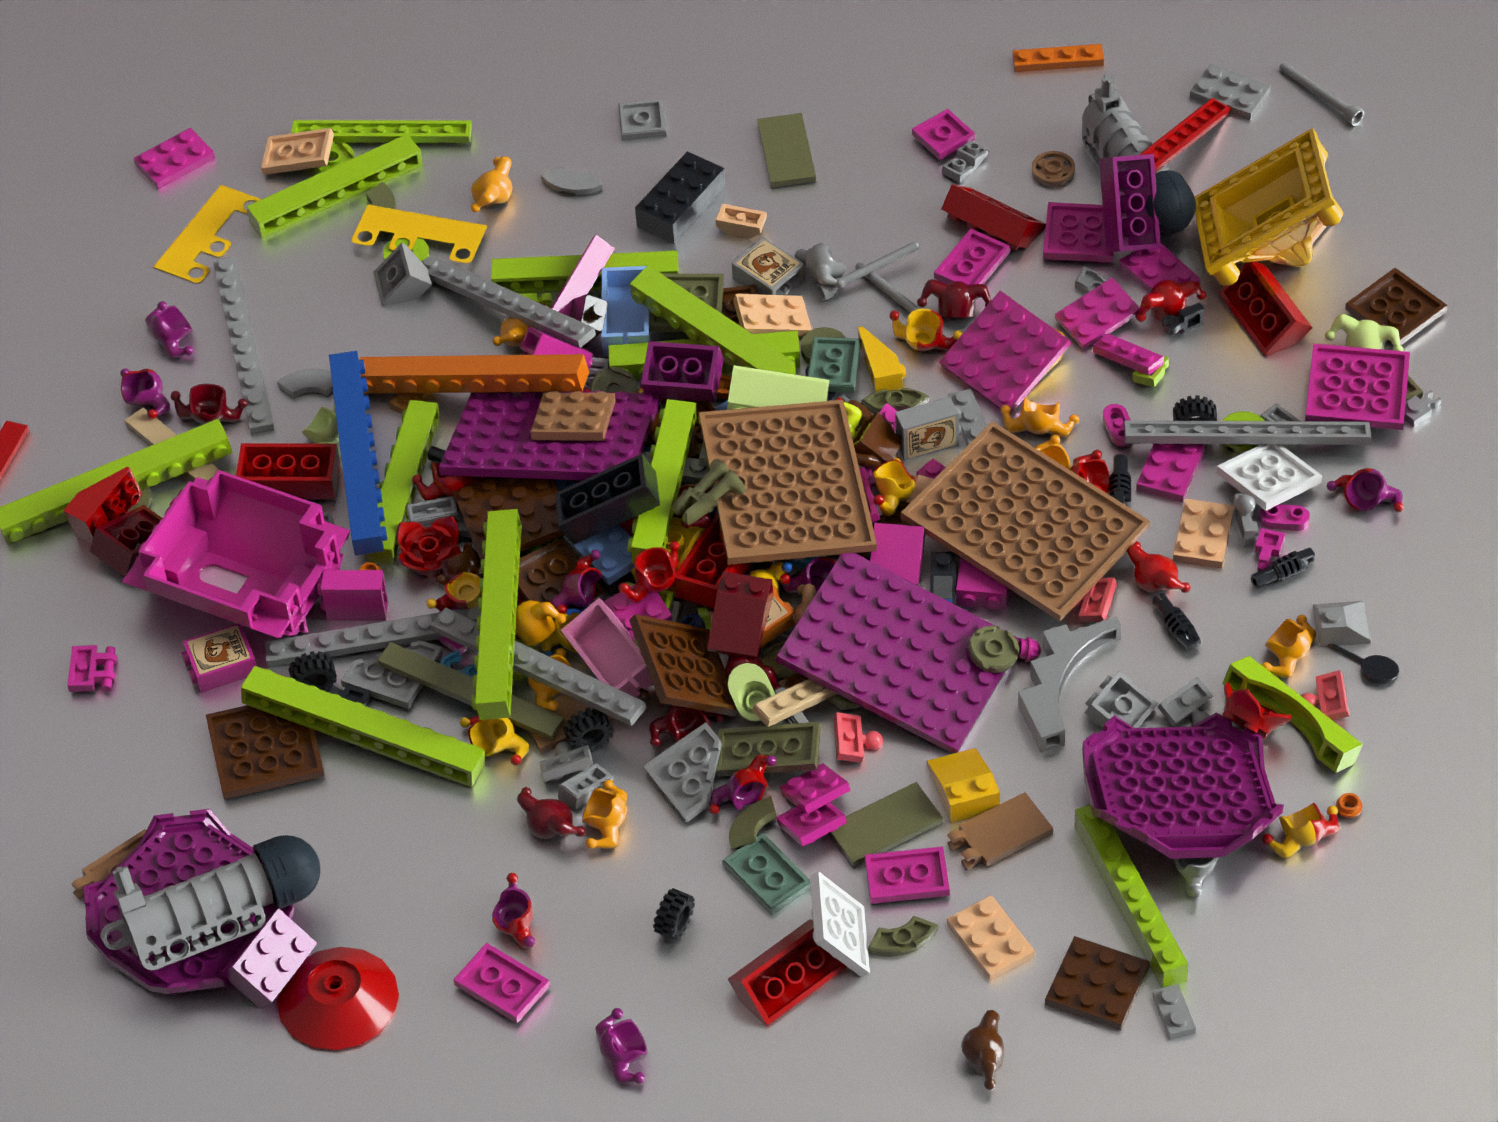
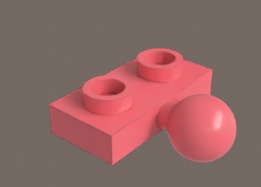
M1101 578L1072 608V610L1081 608L1079 613L1081 622H1100L1106 620L1117 586L1115 578Z
M1340 670L1316 676L1318 695L1315 696L1311 693L1301 695L1316 708L1320 705L1321 712L1333 721L1349 717L1344 679Z
M836 712L833 720L837 760L861 763L864 758L863 745L870 751H876L882 747L883 737L879 732L869 731L865 735L862 734L861 716Z

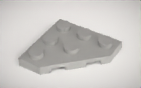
M421 640L410 643L411 646L406 648L436 662L443 655L442 647ZM383 652L378 653L376 658L364 662L362 659L352 662L341 679L342 687H346L348 684L371 691V697L407 709L411 707L424 686L379 666L377 660Z
M706 722L643 766L646 773L686 823L708 808L722 746L719 737Z

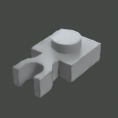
M1432 390L1425 393L1422 399L1415 395L1406 401L1404 420L1415 427L1432 416V409L1441 406L1442 398L1438 397L1436 400H1431L1433 398Z

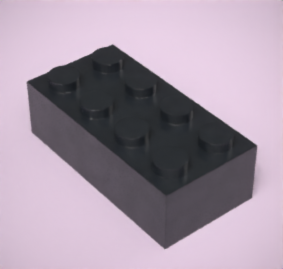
M687 151L635 207L637 227L675 244L726 188L725 168Z
M642 453L555 493L558 527L572 545L587 540L598 533L609 530L611 527L660 506L656 471Z

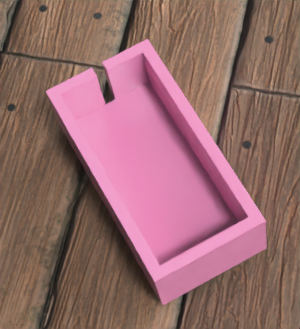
M600 598L561 629L562 633L598 680L635 698L641 694L639 689L643 688L646 690L653 684L638 643L613 611Z

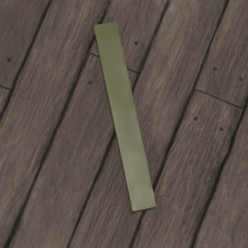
M392 642L389 643L377 660L378 665L472 706V695L476 694L473 686V677ZM512 695L511 715L509 718L512 724L552 741L564 724V717Z

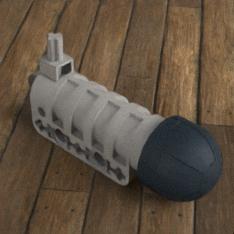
M1108 73L1104 74L1101 88L1095 89V93L1089 95V105L1085 108L1082 116L1083 143L1099 169V158L1139 155L1152 145V142L1145 136L1144 130L1135 121L1134 115L1116 90L1115 76H1109ZM1164 166L1155 173L1157 192L1154 197V203L1151 195H1149L1145 209L1152 218L1154 205L1156 216L1159 219L1160 236H1170L1183 231L1191 222L1196 210V201L1183 176Z
M290 835L277 836L253 845L254 854L145 896H143L139 886L136 883L133 884L128 867H117L112 873L118 888L117 891H114L121 919L104 926L101 931V939L105 946L111 950L121 949L130 945L134 953L138 955L143 967L147 970H157L260 929L266 920L263 907L273 904L276 909H282L308 897L319 881V858L312 846L303 839ZM254 913L257 916H255V921L251 923L247 919ZM240 920H242L241 923H242V925H243V927H241V928H240V924H239V922H238V921H240ZM234 923V928L231 932L225 934L220 931L222 926ZM113 930L120 931L121 937L117 942L111 943L107 941L109 932ZM214 930L216 931L218 937H215V936L212 934V933H214V932H213ZM205 934V941L200 942L199 936ZM189 940H192V947H190V944L188 943ZM184 943V947L180 952L172 953L170 951V946ZM163 950L167 953V957H164L162 954ZM155 954V960L153 962H150L147 958L150 955Z

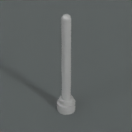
M1280 64L1279 69L1283 73L1341 111L1348 123L1356 126L1362 121L1365 114L1364 110L1356 105L1348 106L1288 64Z
M914 241L841 277L845 281L844 286L917 251L920 247L919 243ZM817 284L818 292L824 301L834 297L837 289H839L836 285Z
M857 263L855 268L857 270L865 265L863 263ZM872 272L864 276L910 313L920 309L876 273Z

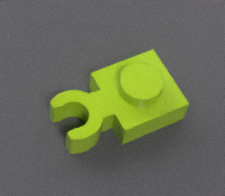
M1165 356L1164 364L1150 375L1135 370L1132 374L1133 382L1155 387L1165 375V369L1169 367V357Z

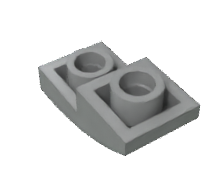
M969 141L957 149L954 159L942 166L941 173L960 183L983 162L989 150L976 142Z

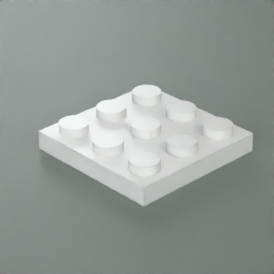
M1281 444L1259 445L1217 466V474L1241 493L1252 496L1255 503L1265 511L1305 492L1322 481L1321 474Z
M819 871L810 875L811 887L809 892L812 897L811 915L814 923L813 939L815 943L862 977L870 973L864 906Z

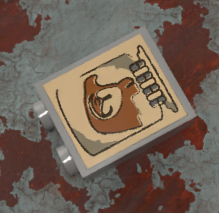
M763 237L757 243L752 244L741 256L734 259L732 262V276L735 281L743 286L754 284L756 294L787 295L805 280L804 263Z
M951 397L895 412L896 434L902 442L899 451L904 461L959 445V435L962 434L959 419L962 416L959 406L954 405Z

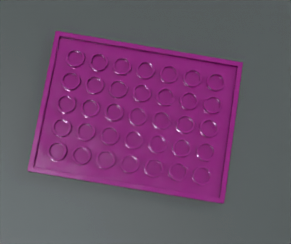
M600 390L594 391V392H587V391H582V392H583V393H596V392H600ZM544 392L471 393L439 465L440 475L585 480L643 452L660 405V396L652 395L649 392H606L615 393L616 402L604 441L531 439V429Z
M856 553L841 554L776 657V662L952 754L959 752L1005 672L991 673L982 670L970 659L968 652L969 642L975 631L984 626H993V624Z

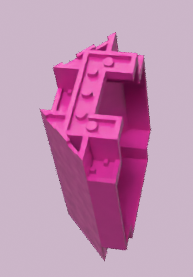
M218 470L209 481L196 477L194 482L189 481L185 488L180 490L177 499L171 507L167 508L159 524L154 526L152 534L147 541L141 544L135 564L122 582L276 638L282 637L283 634L291 636L297 635L298 632L308 633L305 617L320 596L317 590L318 581L322 580L323 570H340L344 554L340 553V550L345 541L348 540L350 530L325 522L322 506ZM216 566L245 576L247 580L236 594L203 582L199 576L205 568Z

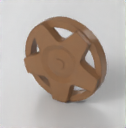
M1048 151L1034 159L1032 173L1037 182L1058 187L1068 182L1074 176L1075 163L1069 155L1063 152ZM1066 160L1070 166L1065 165L1064 161Z

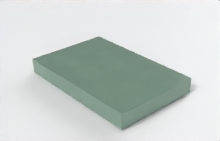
M813 337L807 377L829 380L828 392L854 393L861 339Z
M764 833L757 836L756 842L742 846L722 860V866L770 915L779 911L811 887L810 879Z

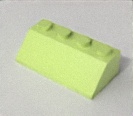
M734 365L727 410L827 401L829 380Z

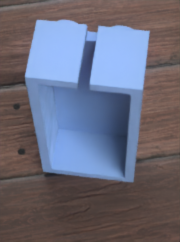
M646 266L602 268V300L608 303L601 332L603 356H609L608 345L651 341L649 329L650 309L643 304H637L632 299L630 283Z

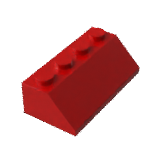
M951 184L941 210L948 213V218L960 222V220L966 221L967 227L976 231L982 229L986 231L985 235L996 240L1001 238L1006 241L1005 244L1010 245V248L1015 250L1018 247L1028 248L1046 227V223L971 187Z
M1256 261L1246 262L1239 269L1238 280L1232 285H1225L1218 293L1264 355L1269 356L1297 345L1313 327L1266 265Z
M811 919L728 978L739 1000L765 1026H768L847 967L815 943L813 939L814 923Z

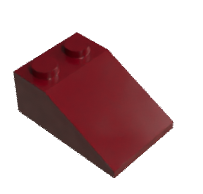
M142 505L96 528L89 552L125 577L135 564L141 544L147 541L152 534L154 526L159 524L162 517L145 505Z
M722 572L707 651L757 659L774 596L772 579Z

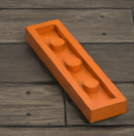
M1102 44L1013 50L1012 54L1014 72L1104 66Z

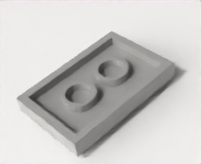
M1210 63L1190 90L1189 98L1203 103L1214 98L1231 108L1230 113L1251 120L1270 94L1271 85Z

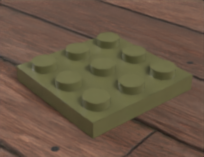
M663 274L722 314L724 274ZM650 311V332H683L679 328H673L667 320L661 316H655Z

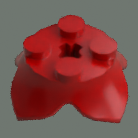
M453 516L439 518L428 528L413 521L400 522L398 525L396 537L402 552L398 555V560L403 566L412 569L416 573L426 575L428 578H436L443 572L442 560L461 553L460 547L457 546L459 528Z
M1225 683V707L1222 715L1232 720L1233 724L1243 729L1245 727L1261 735L1262 739L1265 740L1272 731L1290 722L1291 714H1278L1267 707H1261L1249 689L1233 691L1230 683Z

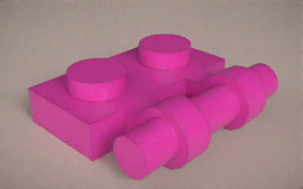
M97 645L72 646L67 685L69 692L94 691L95 683L102 684V691H111L112 684L115 682L113 668L117 664L116 649L108 646L105 653H98ZM97 665H103V671H96Z

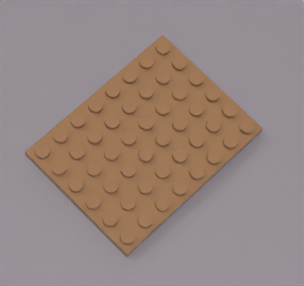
M843 400L699 412V424L708 469L710 470V464L714 459H719L727 466L728 470H732L740 478L746 488V492L742 495L737 496L729 491L717 500L719 505L716 509L728 565L876 551V538ZM720 481L715 482V483L712 485V488H713L717 483H719Z
M993 421L901 512V519L912 526L924 527V532L927 536L1058 621H1061L1124 555L1129 546L1133 545L1150 527V520Z

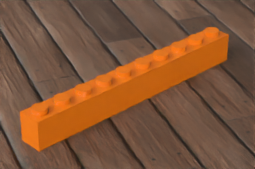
M584 354L360 357L359 359L364 360L366 374H361V377H366L368 392H364V394L582 392L589 374Z

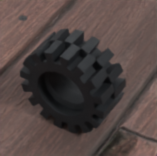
M1195 395V399H1192L1191 396H1187V400L1182 398L1180 403L1176 402L1175 407H1173V421H1217L1216 405L1212 400L1208 401L1207 397L1200 399L1199 395Z
M312 651L308 656L304 653L301 654V659L297 656L294 659L295 662L290 663L289 675L298 682L309 686L312 685L325 691L327 685L334 686L333 683L337 681L333 659L327 653L323 655V652L318 651L317 655H315L314 651Z
M590 707L585 708V712H582V710L578 711L577 716L574 714L570 716L571 720H567L565 722L566 726L563 728L572 750L588 745L591 752L596 751V747H599V749L604 747L602 743L607 744L610 741L609 738L613 736L612 732H614L607 715L594 708L591 711Z
M672 888L663 896L664 900L659 904L660 908L656 911L657 916L654 918L655 924L653 928L654 932L672 940H678L683 935V931L687 929V923H690V916L694 912L692 909L695 907V903H693L695 899L687 893Z

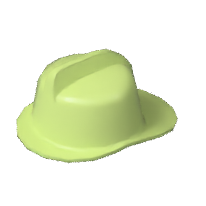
M745 663L737 666L729 675V692L739 713L749 721H761L752 711L753 705L775 695L766 673L756 664Z

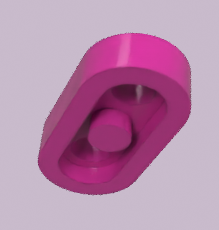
M1110 404L1103 410V422L1111 441L1118 446L1129 445L1131 443H1125L1124 433L1125 420L1131 421L1128 412L1122 405Z
M1279 504L1267 511L1264 509L1260 511V523L1268 529L1301 531L1309 525L1310 513L1303 506Z

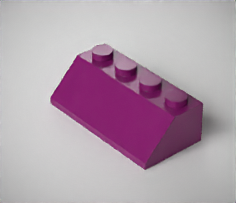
M1154 154L1099 158L1106 252L1161 248L1159 219L1156 216L1154 205L1152 218L1145 209L1147 197L1151 195L1154 203V197L1157 192Z

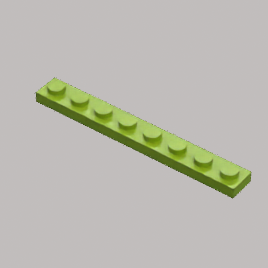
M293 120L291 133L331 128L334 133L333 141L335 143H388L406 134L415 143H470L472 122L471 120Z

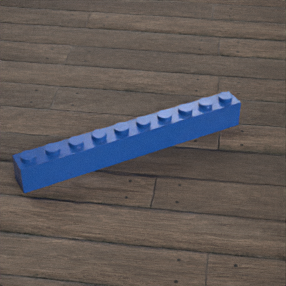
M357 351L329 355L354 554L356 556L384 551L383 541L388 540L386 527H381V522H385L383 507H378V503H383L381 489H376V484H380L378 469H373V466L378 465L376 451H371V447H375L373 432L369 433L368 430L373 428L371 414H366V410H370L369 397L364 396V392H368L366 377H361V374H366L364 360H359Z

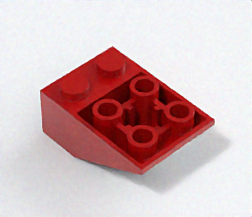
M125 467L78 492L63 512L76 537L92 544L96 528L126 514L139 502L142 492L131 469Z

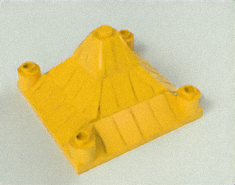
M1313 127L1194 196L1196 201L1195 217L1205 267L1210 275L1215 276L1220 285L1229 286L1238 280L1240 271L1235 263L1239 261L1245 263L1270 260L1277 264L1293 267L1307 265L1313 257L1311 234L1318 218L1324 226H1335L1341 221L1343 211L1332 196L1324 167L1328 153L1320 143Z

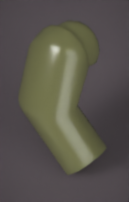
M839 694L826 699L841 710L860 707V705Z

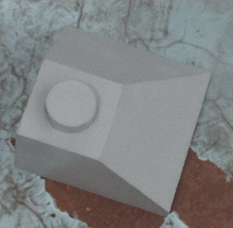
M403 243L373 272L381 304L384 306L417 300L432 285L427 267Z
M1363 601L1313 604L1320 647H1327L1328 644L1341 646L1371 643Z

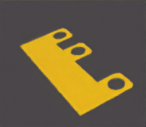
M220 185L153 267L194 283H200L210 272V268L194 262V259L201 251L216 257L223 256L231 246V242L215 236V234L235 210L248 214L244 204L250 200L257 202L261 199ZM217 241L224 243L225 247L222 251H211L210 245ZM199 267L204 272L201 277L192 278L189 276V271L192 268Z
M367 205L351 240L355 244L371 246L375 243L379 232L384 231L395 233L389 244L391 250L397 248L395 242L400 238H406L410 241L408 246L410 250H412L417 237L452 243L455 245L449 256L450 260L470 263L475 256L487 225ZM368 231L372 234V239L362 242L358 239V234ZM459 249L470 251V256L466 259H459L455 254Z

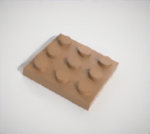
M580 391L572 393L544 392L531 429V439L604 441L616 402L615 393L603 391L596 393H583Z

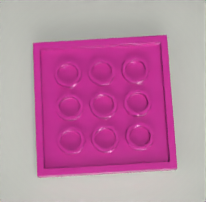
M999 291L939 363L943 368L999 409L1003 405H1008L1011 408V415L1023 401L1024 397L1030 393L1070 346L1071 342L1005 293Z
M1313 344L1305 421L1369 422L1370 427L1403 430L1410 352Z

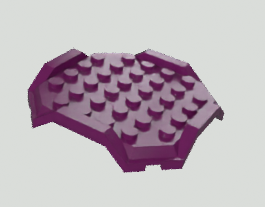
M1217 712L1192 727L1134 728L1114 715L1104 724L1103 730L1098 734L1096 732L1092 733L1083 741L1084 782L1093 817L1107 821L1117 829L1152 846L1170 859L1224 857L1252 841L1283 813L1284 805L1275 803L1264 767L1262 736L1247 728L1241 731L1231 726L1232 720Z
M210 809L190 811V815L174 817L173 813L154 815L139 845L117 867H128L133 884L136 883L141 889L143 896L158 892L168 886L184 882L194 876L210 872L220 866L236 862L241 858L254 854L253 847L230 833ZM111 872L102 881L84 886L87 939L112 966L147 990L170 994L225 987L232 984L221 974V971L251 933L157 970H147L143 967L138 955L134 953L130 945L121 949L111 950L105 946L101 939V931L104 926L121 919L114 891H117L118 888L113 873ZM273 904L263 907L266 915L276 910ZM293 904L280 909L290 919L294 914ZM253 913L247 920L252 923L257 915ZM242 920L238 921L240 928L243 927ZM234 923L222 926L220 931L225 934L231 932L234 928ZM118 930L109 932L107 941L111 943L117 942L121 937V932ZM214 930V931H213L214 933H212V934H213L215 937H218L216 931ZM205 934L199 936L200 942L205 941ZM192 940L188 941L190 947L193 946V944L191 943ZM184 943L170 946V951L172 953L180 952L184 947ZM163 950L162 954L164 957H167V953ZM155 954L150 955L147 959L153 962Z

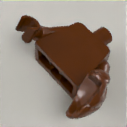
M855 400L848 401L849 404L858 407L862 412L860 422L856 428V434L852 439L858 466L874 471L878 466L893 458L900 459L896 453L902 442L894 432L891 423L886 421L879 412L872 415L861 403Z

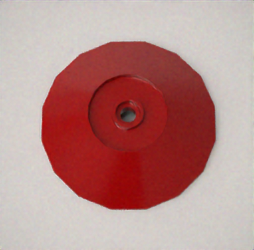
M336 947L317 951L307 957L280 991L277 998V1006L281 1023L294 1039L314 1049L339 1051L360 1046L380 1034L394 1016L399 992L395 975L381 958L363 949Z

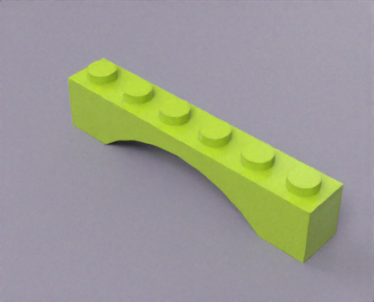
M1247 656L1229 665L1222 684L1230 683L1233 691L1249 689L1260 705L1278 714H1291L1290 722L1305 735L1314 749L1316 758L1328 768L1337 773L1355 764L1363 745L1356 738L1252 657Z

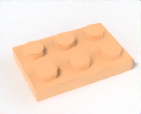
M326 128L268 137L260 168L261 171L266 175L327 166L334 136L332 129Z
M735 294L733 301L739 324L751 334L798 330V336L804 337L812 330L802 296Z
M1185 498L1173 561L1222 568L1234 514V505Z
M992 895L947 918L948 927L990 981L1035 957V950Z

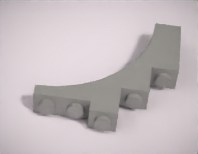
M1117 617L1102 620L1090 626L1079 627L1074 631H1070L1067 624L1043 631V649L1047 656L1031 661L1030 677L1035 686L1018 691V708L1041 753L1065 745V728L1059 714V698L1065 682L1074 669L1088 656L1104 646L1121 640V623Z

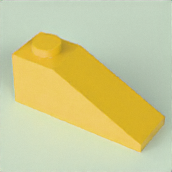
M863 326L858 327V339H861L860 350L874 392L883 389L891 391L903 388V379L906 378L904 364L900 365L897 355Z

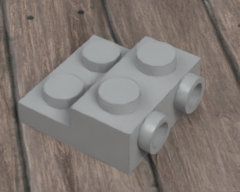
M1118 671L1113 678L1108 675L1099 687L1102 689V692L1099 695L1096 692L1091 695L1085 703L1088 708L1084 713L1102 728L1114 715L1132 727L1139 728L1159 703Z

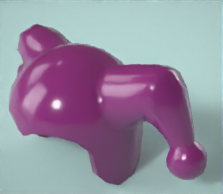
M159 302L157 308L145 318L146 325L150 328L152 336L163 345L167 355L172 359L185 354L188 356L192 355L194 352L192 346L178 347L179 342L193 332L191 325L176 306L167 307L166 302Z
M614 1008L611 1015L595 1027L596 1035L600 1039V1052L604 1059L610 1063L614 1078L619 1084L631 1082L641 1084L645 1080L644 1074L642 1072H637L636 1074L629 1073L628 1068L631 1063L647 1054L646 1042L632 1019L614 1024L616 1020L623 1017V1011L620 1008Z

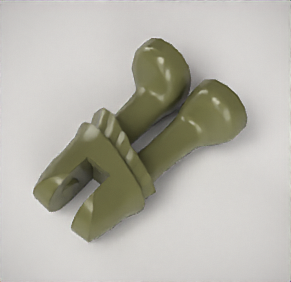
M714 459L710 464L709 472L694 488L689 487L688 490H684L671 507V510L677 516L683 514L682 521L687 525H691L707 513L712 512L713 508L718 507L719 503L717 500L725 493L731 491L739 496L746 492V488L740 478L732 470H728L721 460ZM720 481L708 493H704L715 482Z

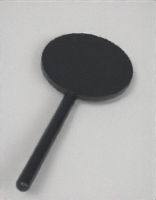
M1335 644L1327 645L1360 662L1362 673L1371 680L1389 682L1396 679L1399 674L1397 663L1388 657L1372 655L1363 659Z

